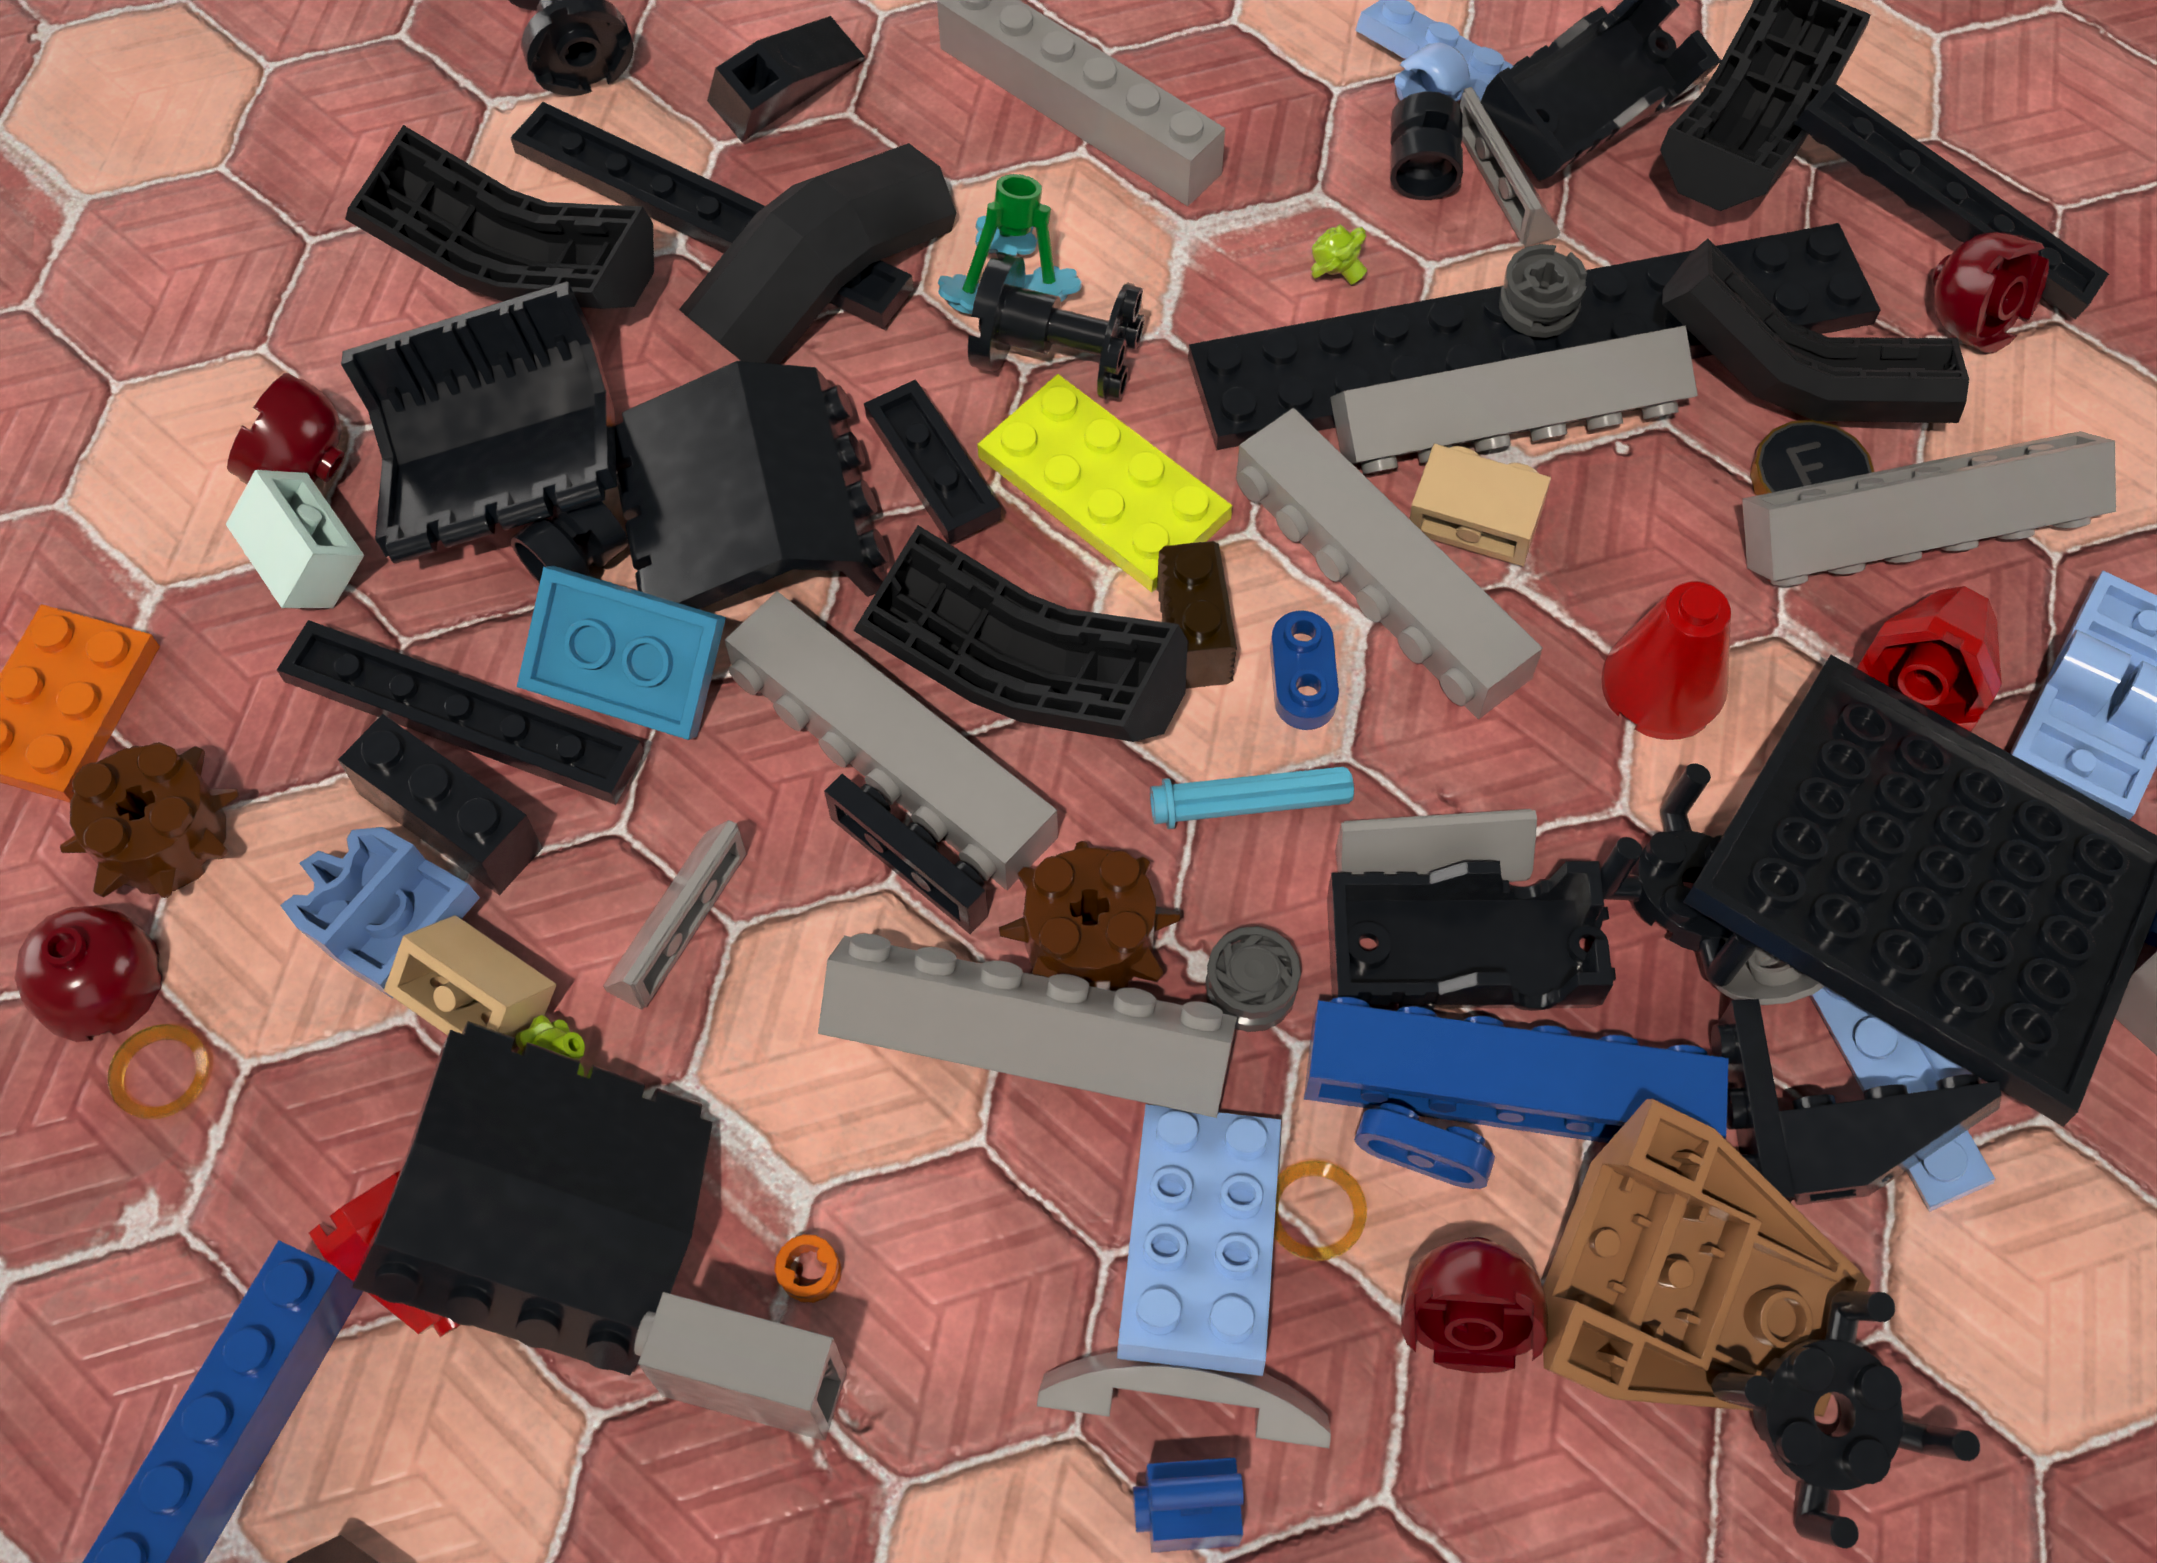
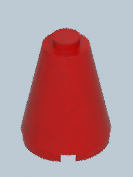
M1691 581L1682 583L1672 589L1613 646L1603 666L1602 690L1608 706L1618 717L1621 712L1626 718L1637 724L1634 730L1656 739H1683L1694 736L1705 729L1706 725L1720 713L1727 698L1729 678L1731 608L1725 595L1716 587L1704 582Z

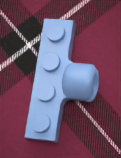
M1380 0L1361 11L1355 31L1405 59L1400 63V66L1405 70L1397 74L1395 78L1397 96L1400 100L1411 94L1425 91L1439 92L1450 96L1458 102L1461 100L1464 89L1472 87L1478 97L1482 99L1485 89L1492 79L1508 67L1511 69L1513 67L1496 50L1474 44L1460 36L1455 27L1447 23L1435 22L1416 11L1414 5L1407 0Z
M1826 986L1810 995L1862 1092L1874 1087L1896 1084L1906 1085L1908 1094L1937 1090L1936 1081L1940 1079L1973 1074ZM1968 1130L1907 1170L1929 1212L1995 1182L1994 1175Z

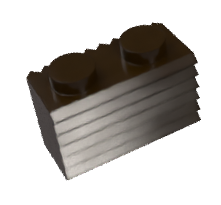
M1214 541L1164 546L1159 551L1158 601L1160 602V612H1162V622L1179 624L1188 640L1186 689L1229 684L1234 681L1233 669H1235L1237 645L1219 544Z

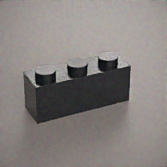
M384 714L338 759L359 795L498 895L503 893L543 849L526 814Z

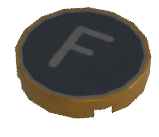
M1814 420L1790 421L1771 430L1759 444L1750 476L1755 494L1762 495L1873 473L1875 471L1870 454L1856 437L1837 425Z

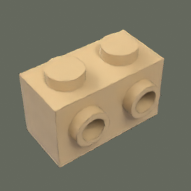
M1434 443L1412 502L1410 520L1429 539L1524 567L1545 505L1551 477L1539 474L1534 468L1525 464H1504L1480 457L1478 453L1466 447L1452 446L1448 448Z
M454 915L402 937L384 992L446 1035L449 1034L450 1030L462 1034L467 1021L514 1037L512 1049L518 1047L516 1044L517 1033L529 1029L535 1017L545 1016L557 984Z

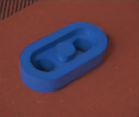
M1293 611L1282 616L1272 630L1270 656L1275 708L1279 717L1291 727L1301 730H1313L1327 724L1332 719L1337 706L1339 688L1333 632L1330 625L1321 616L1309 611ZM1306 634L1312 637V639L1309 641H1299L1293 635ZM1310 686L1318 693L1307 696L1300 693L1298 688Z
M1384 1103L1380 1105L1379 1109H1369L1363 1112L1354 1140L1362 1150L1370 1155L1454 1186L1468 1189H1482L1487 1186L1495 1156L1485 1147L1486 1141L1479 1134L1462 1127L1451 1126L1444 1130L1419 1121V1116L1412 1110L1392 1103Z

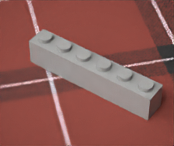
M1020 0L937 1L940 48L1187 207L1222 174L1225 128L1024 2Z
M1685 325L1347 390L1330 397L1340 453L1353 465L1361 463L1363 474L1398 468L1396 456L1418 452L1419 462L1425 463L1428 461L1434 443L1450 448L1453 445L1474 441L1476 452L1510 446L1509 434L1529 430L1532 441L1566 435V423L1586 420L1588 430L1622 424L1621 412L1642 409L1643 420L1678 413L1677 401L1696 397L1698 394Z
M1292 408L1239 445L1236 479L1243 494L1254 503L1260 502L1276 518L1283 534L1293 542L1299 541L1316 558L1317 564L1324 575L1334 582L1339 581L1356 598L1360 609L1370 620L1381 622L1398 639L1399 646L1404 654L1414 663H1422L1440 681L1444 693L1452 702L1459 706H1465L1479 720L1533 678L1543 647L1297 410Z
M2078 431L1742 498L1747 569L1770 579L1773 585L1792 586L1807 582L1808 574L1828 570L1829 573L1852 574L1863 571L1866 568L1865 563L1884 559L1894 563L1911 562L1922 558V551L1941 548L1946 551H1964L1978 547L1980 539L1996 536L1997 538L2007 540L2024 539L2033 536L2035 528L2048 525L2058 528H2077L2089 525L2093 516L2116 512L2115 440Z
M778 591L725 639L731 662L729 673L743 690L751 695H755L757 692L763 694L774 703L773 707L776 713L789 727L796 731H800L804 727L819 739L818 742L821 749L834 763L843 768L848 764L865 776L866 784L876 789L889 805L896 801L910 812L913 822L925 829L935 842L938 843L943 839L960 852V860L975 870L983 881H987L991 877L1004 889L1008 890L1019 879L1017 873L1023 867L1029 868L1058 838L1057 809Z
M863 933L852 937L844 936L827 960L818 1034L1217 1118L1237 1016L1223 1014L1220 1008L1205 1002L1194 1001L1179 1005L1159 1001L1151 993L1137 988H1121L1117 991L1091 987L1086 980L1074 975L1056 974L1048 978L1024 973L1019 966L1006 961L994 960L980 964L956 959L954 953L943 948L924 947L912 950L893 946L888 939L882 936Z

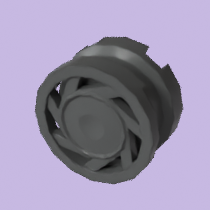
M1538 244L1525 247L1513 255L1506 268L1504 286L1501 288L1499 297V309L1504 320L1514 330L1527 336L1547 338L1562 334L1572 327L1581 308V300L1587 288V272L1582 261L1572 252L1567 256L1556 252V245Z
M1262 927L1238 928L1224 935L1212 948L1207 964L1205 980L1207 1002L1220 1008L1223 1014L1237 1016L1235 1029L1245 1032L1266 1031L1281 1023L1293 1008L1301 976L1298 955L1289 941L1277 932Z

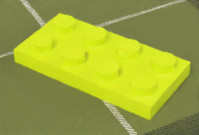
M1059 374L1055 375L977 444L978 458L1150 592L1157 589L1159 551L1164 546L1207 542L1231 519L1232 504Z

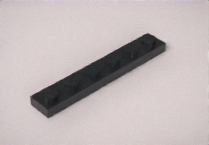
M1830 79L1795 122L1797 126L1809 133L1815 141L1832 149L1856 166L1862 174L1872 177L1902 198L1908 206L1925 214L1961 242H1966L1978 234L2003 232L2023 236L2042 243L2045 249L2039 250L2038 255L2049 259V271L2042 297L2047 303L2061 309L2074 319L2090 305L2109 275L2108 272Z
M310 620L307 621L277 668V672L285 683L377 717L384 714L401 726L615 805L644 754L639 740Z

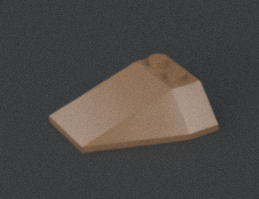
M1646 1099L1590 1163L1543 1285L1548 1311V1340L1543 1348L1544 1369L1610 1399L1753 1411V1409L1719 1400L1712 1391V1381L1715 1376L1722 1372L1761 1376L1765 1367L1774 1358H1780L1788 1350L1795 1347V1344L1807 1339H1825L1831 1301L1834 1295L1841 1291H1868L1871 1281L1714 1128L1654 1099ZM1830 1393L1823 1395L1817 1401L1814 1416L1824 1417L1831 1397Z

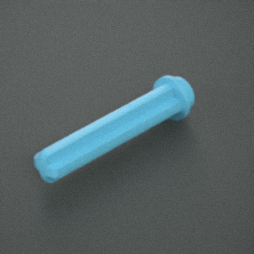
M1346 767L1171 784L1170 778L1162 779V785L1150 786L1154 824L1166 823L1167 829H1175V822L1349 804L1353 801L1354 797L1353 777Z

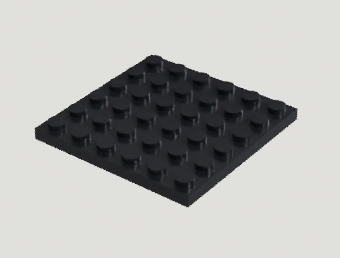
M1830 655L1683 902L1986 1082L1999 1081L2000 1089L2064 1127L2079 1111L2157 912V835L1839 658Z

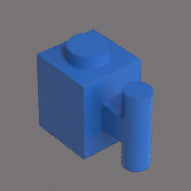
M1236 1457L1147 1464L1146 1486H1133V1507L1136 1533L1150 1532L1151 1553L1236 1547L1240 1545L1243 1537L1241 1505L1244 1504L1242 1476L1241 1473H1237Z

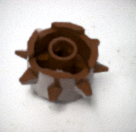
M161 742L145 746H132L131 748L122 749L100 760L98 763H89L83 766L72 780V791L74 794L70 801V826L75 836L62 843L60 850L62 853H88L98 864L93 892L96 895L104 898L123 885L136 887L144 894L158 893L161 898H168L172 895V891H176L199 879L205 873L201 866L208 859H223L228 852L224 846L226 840V815L222 808L239 797L237 789H210L201 777L205 757L203 749L194 746L179 755L174 748Z
M1080 841L1076 843L1074 850L1047 857L1036 869L1023 867L1017 873L1019 880L1026 890L1023 917L999 927L1000 937L1025 942L1033 968V975L1048 978L1056 974L1074 975L1086 980L1091 987L1117 991L1121 988H1127L1128 981L1134 977L1158 982L1162 978L1164 972L1152 954L1154 932L1180 921L1179 911L1156 906V899L1150 881L1147 878L1150 861L1146 858L1134 859L1125 851L1089 848L1086 842ZM1095 921L1098 924L1089 926L1083 925L1082 922Z

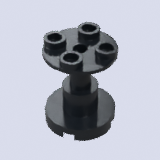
M508 0L520 8L536 11V14L524 29L521 48L528 69L534 74L536 82L545 90L566 96L587 94L592 92L589 84L606 78L609 85L618 79L629 66L634 52L632 37L625 17L612 3L606 0Z
M997 252V259L991 258L986 265L973 305L971 317L979 318L980 338L971 335L968 337V359L970 365L995 372L1003 365L1011 346L1042 354H1047L1052 344L1100 355L1097 379L1098 396L1102 399L1109 397L1120 400L1125 391L1129 367L1123 365L1127 348L1137 349L1143 332L1145 316L1138 314L1143 289L1132 283L1124 284L1116 298L1109 321L1062 310L1059 296L1024 288L1025 263L1022 257Z

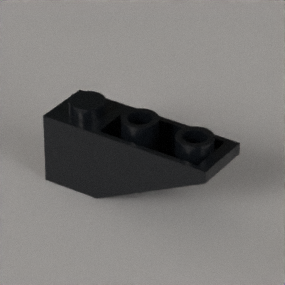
M831 16L757 40L717 66L707 102L740 141L743 142L862 63L865 56Z
M1966 1074L1936 1081L1937 1090L1908 1094L1906 1085L1896 1084L1865 1090L1863 1092L1865 1100L1836 1103L1834 1095L1823 1094L1806 1096L1792 1101L1793 1109L1779 1111L1797 1205L1871 1195L2000 1108L2002 1097L1999 1081L1981 1084L1980 1077L1975 1074Z

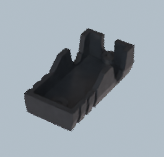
M1623 0L1609 13L1601 6L1581 18L1556 38L1549 47L1545 45L1535 51L1530 58L1527 56L1516 62L1511 69L1508 67L1499 72L1487 85L1480 103L1538 181L1554 175L1648 115L1653 116L1674 99L1697 86L1722 61L1699 30L1693 32L1678 48L1673 37L1662 30L1661 25L1680 6L1676 0Z
M1466 861L1430 872L1429 875H1417V872H1400L1397 875L1384 876V873H1364V876H1351V873H1331L1327 895L1332 999L1338 997L1357 998L1367 1002L1370 1008H1386L1389 1004H1398L1399 1008L1409 1006L1421 1007L1422 1004H1431V1008H1518L1521 1010L1538 1011L1550 1008H1592L1602 1005L1613 986V981L1616 980L1615 968H1611L1607 936L1600 930L1602 921L1609 919L1608 907H1603L1604 898L1599 861H1566L1549 880H1541L1540 883L1529 887H1516L1511 885L1509 881H1502L1500 861ZM1362 939H1372L1376 943L1377 948L1373 951H1365L1361 948L1359 942ZM1581 939H1589L1593 942L1589 952L1584 951L1580 947L1579 941Z

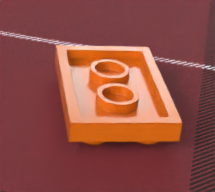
M41 604L0 673V783L70 802L74 794L72 791V780L83 766L97 762L160 648L152 634Z

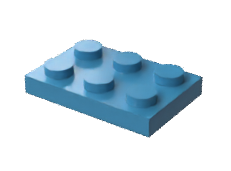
M543 567L517 687L683 739L690 740L696 738L703 716L726 617L560 567Z

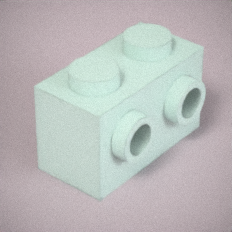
M255 470L226 522V526L281 608H334L364 557L363 552L308 473Z

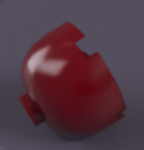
M2003 232L1978 234L1957 247L1951 255L1944 257L1935 270L1933 285L1935 286L1934 302L1936 317L1951 336L1970 347L1983 352H1997L2006 347L2018 336L2006 331L2015 324L2018 317L2030 320L2045 289L2049 271V259L2038 255V251L2045 249L2042 243L2026 237Z
M284 373L260 396L253 409L260 412L251 429L243 425L241 426L229 453L228 472L238 477L245 484H248L255 470L308 473L313 482L318 478L328 482L335 475L344 459L345 452L337 448L342 432L338 412L329 398L307 381L298 379L290 373Z
M100 905L69 907L47 916L30 931L19 950L15 982L21 1000L27 1010L50 1032L75 1042L91 1041L87 1036H98L107 1031L116 1035L128 1030L149 1011L161 989L162 974L158 971L159 959L157 956L160 953L152 938L125 914Z
M1468 1237L1434 1248L1413 1269L1402 1304L1401 1331L1406 1344L1415 1352L1417 1341L1423 1346L1434 1350L1433 1363L1442 1367L1470 1373L1505 1372L1515 1369L1516 1356L1525 1354L1532 1348V1361L1542 1354L1548 1340V1311L1545 1293L1535 1270L1521 1255L1489 1239Z

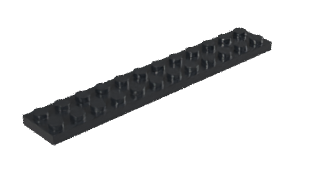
M1839 223L1716 246L1790 322L1819 334L1872 325L1881 311ZM1694 250L1586 270L1587 288L1581 300L1578 317L1572 327L1565 332L1547 338L1527 336L1514 330L1504 320L1499 309V297L1502 286L1189 344V364L1216 450L1239 446L1292 408L1297 410L1317 431L1336 428L1330 397L1343 391L1684 326L1662 304L1663 288ZM1686 328L1691 359L1713 355Z

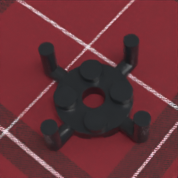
M1693 763L1687 766L1661 806L1660 816L1665 832H1658L1653 835L1643 851L1641 845L1633 838L1622 837L1617 841L1600 868L1603 898L1605 900L1633 901L1640 916L1650 926L1656 920L1673 933L1669 939L1671 942L1682 948L1700 952L1709 982L1715 986L1723 987L1734 979L1758 946L1683 902L1690 891V888L1684 886L1683 882L1695 883L1723 836L1711 837L1703 833L1694 832L1691 829L1687 814L1711 779L1707 768Z
M1838 1292L1831 1301L1825 1339H1807L1795 1344V1347L1788 1350L1780 1358H1774L1765 1367L1761 1376L1722 1372L1716 1375L1712 1381V1391L1719 1400L1753 1409L1754 1424L1760 1440L1766 1441L1771 1453L1777 1460L1775 1464L1784 1474L1801 1483L1794 1521L1797 1533L1805 1539L1844 1549L1855 1545L1859 1537V1531L1852 1519L1827 1513L1831 1490H1851L1865 1484H1875L1882 1481L1889 1472L1890 1462L1898 1448L1961 1461H1972L1980 1452L1979 1439L1970 1431L1930 1426L1903 1419L1900 1399L1902 1385L1899 1377L1892 1369L1883 1366L1871 1353L1855 1345L1859 1321L1886 1322L1893 1317L1895 1303L1892 1297L1884 1292ZM1830 1393L1838 1400L1842 1416L1837 1429L1826 1435L1817 1426L1814 1411L1817 1401L1823 1395Z

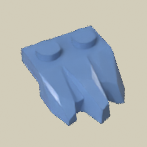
M383 827L351 830L347 837L349 851L343 859L317 851L300 862V865L314 882V890L308 895H293L280 906L296 928L332 959L352 974L393 998L384 992V988L402 937L454 915L462 919L480 897L467 882L426 860L412 843Z

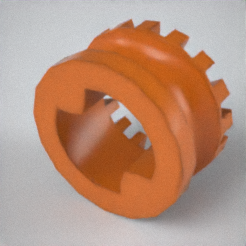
M803 1234L791 1238L781 1247L776 1257L775 1273L777 1281L791 1298L800 1302L815 1303L826 1299L829 1294L836 1290L837 1284L841 1280L842 1267L838 1255L825 1239L817 1235ZM809 1251L817 1252L818 1262L826 1268L823 1277L817 1283L810 1286H799V1277L791 1269L792 1263L802 1253Z

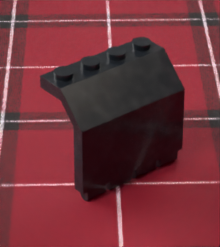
M568 281L342 352L341 365L368 410L382 457L375 540L386 557L389 556L394 564L436 552L437 544L440 540L446 548L495 534L496 523H500L504 530H509L553 516V506L559 505L564 513L604 501L605 490L617 487L615 409L592 330Z
M735 361L622 412L623 422L615 426L617 487L623 517L628 520L625 528L634 569L638 570L635 573L638 591L701 609L783 573L798 569L843 571L867 597L876 594L886 578L883 565L890 561V557L881 534L873 526L871 515L877 513L876 501L868 484L861 478L859 466L865 464L864 454L857 438L849 431L847 419L853 417L852 407L843 388L838 384L832 387L816 367Z
M467 1021L462 1034L453 1030L449 1031L441 1048L406 1159L383 1217L359 1265L352 1288L377 1295L388 1302L402 1303L449 1318L460 1325L478 1327L519 1340L530 1347L544 1348L588 1362L599 1369L613 1370L630 1376L640 1359V1356L635 1355L634 1346L641 1321L648 1311L656 1313L663 1292L671 1293L692 1237L713 1122L700 1118L702 1111L701 1103L656 1088L651 1100L643 1098L645 1083L594 1065L590 1068L587 1077L577 1074L580 1060L529 1042L526 1043L522 1054L512 1052L514 1037Z

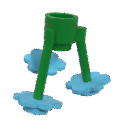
M1010 174L999 178L996 182L994 202L987 205L986 216L979 217L976 222L978 233L975 244L977 247L967 276L962 274H955L953 278L940 276L938 280V285L940 286L939 295L947 300L948 304L954 309L966 314H972L979 286L978 281L988 253L997 254V252H1003L1015 256L1017 254L1028 255L1035 251L1037 240L1041 267L1037 268L1033 274L1025 275L1024 288L1059 296L1061 302L1069 294H1074L1081 290V280L1077 277L1075 269L1065 268L1060 270L1059 267L1053 264L1049 233L1051 208L1040 203L1042 186L1037 180L1025 175ZM1033 227L1036 228L1037 239L1032 234Z

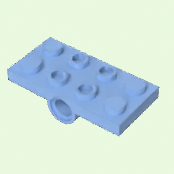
M2102 571L2094 581L2010 754L2128 820L2134 816L2157 766V595L2106 571Z
M1145 1104L1117 1359L1263 1376L1267 1349L1281 1119L1218 1112L1217 1118L1158 1105Z

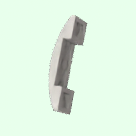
M1117 1351L1086 1357L1045 1373L1038 1392V1407L1107 1417L1110 1416L1114 1388L1256 1408V1438L1329 1448L1331 1430L1328 1414L1291 1386L1266 1373H1263V1376L1123 1360L1117 1359Z

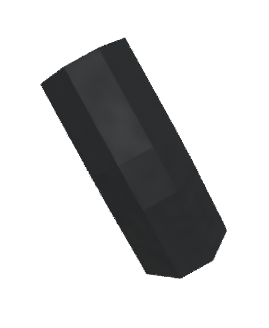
M1754 0L1722 61L1701 95L1668 128L1661 145V153L1677 192L1718 211L1765 195L1796 156L1809 134L1797 126L1795 122L1829 79L1835 84L1837 83L1868 25L1871 14L1836 0Z
M405 125L401 127L349 205L345 220L454 284L500 301L513 299L568 281L582 308L610 309L635 307L654 274L653 222L643 206L557 203L537 199L511 190Z
M908 143L792 185L756 213L679 310L740 361L780 364L841 287L874 262L952 231L956 210L941 167Z
M1708 238L1686 258L1663 288L1662 304L1684 326L1686 325V328L1759 399L1814 421L1959 423L1967 401L1969 376L1957 338L1827 337L1790 322Z
M917 525L853 630L969 702L1023 723L1135 742L1164 734L1186 691L1188 640L1179 624L1065 608L1029 594Z

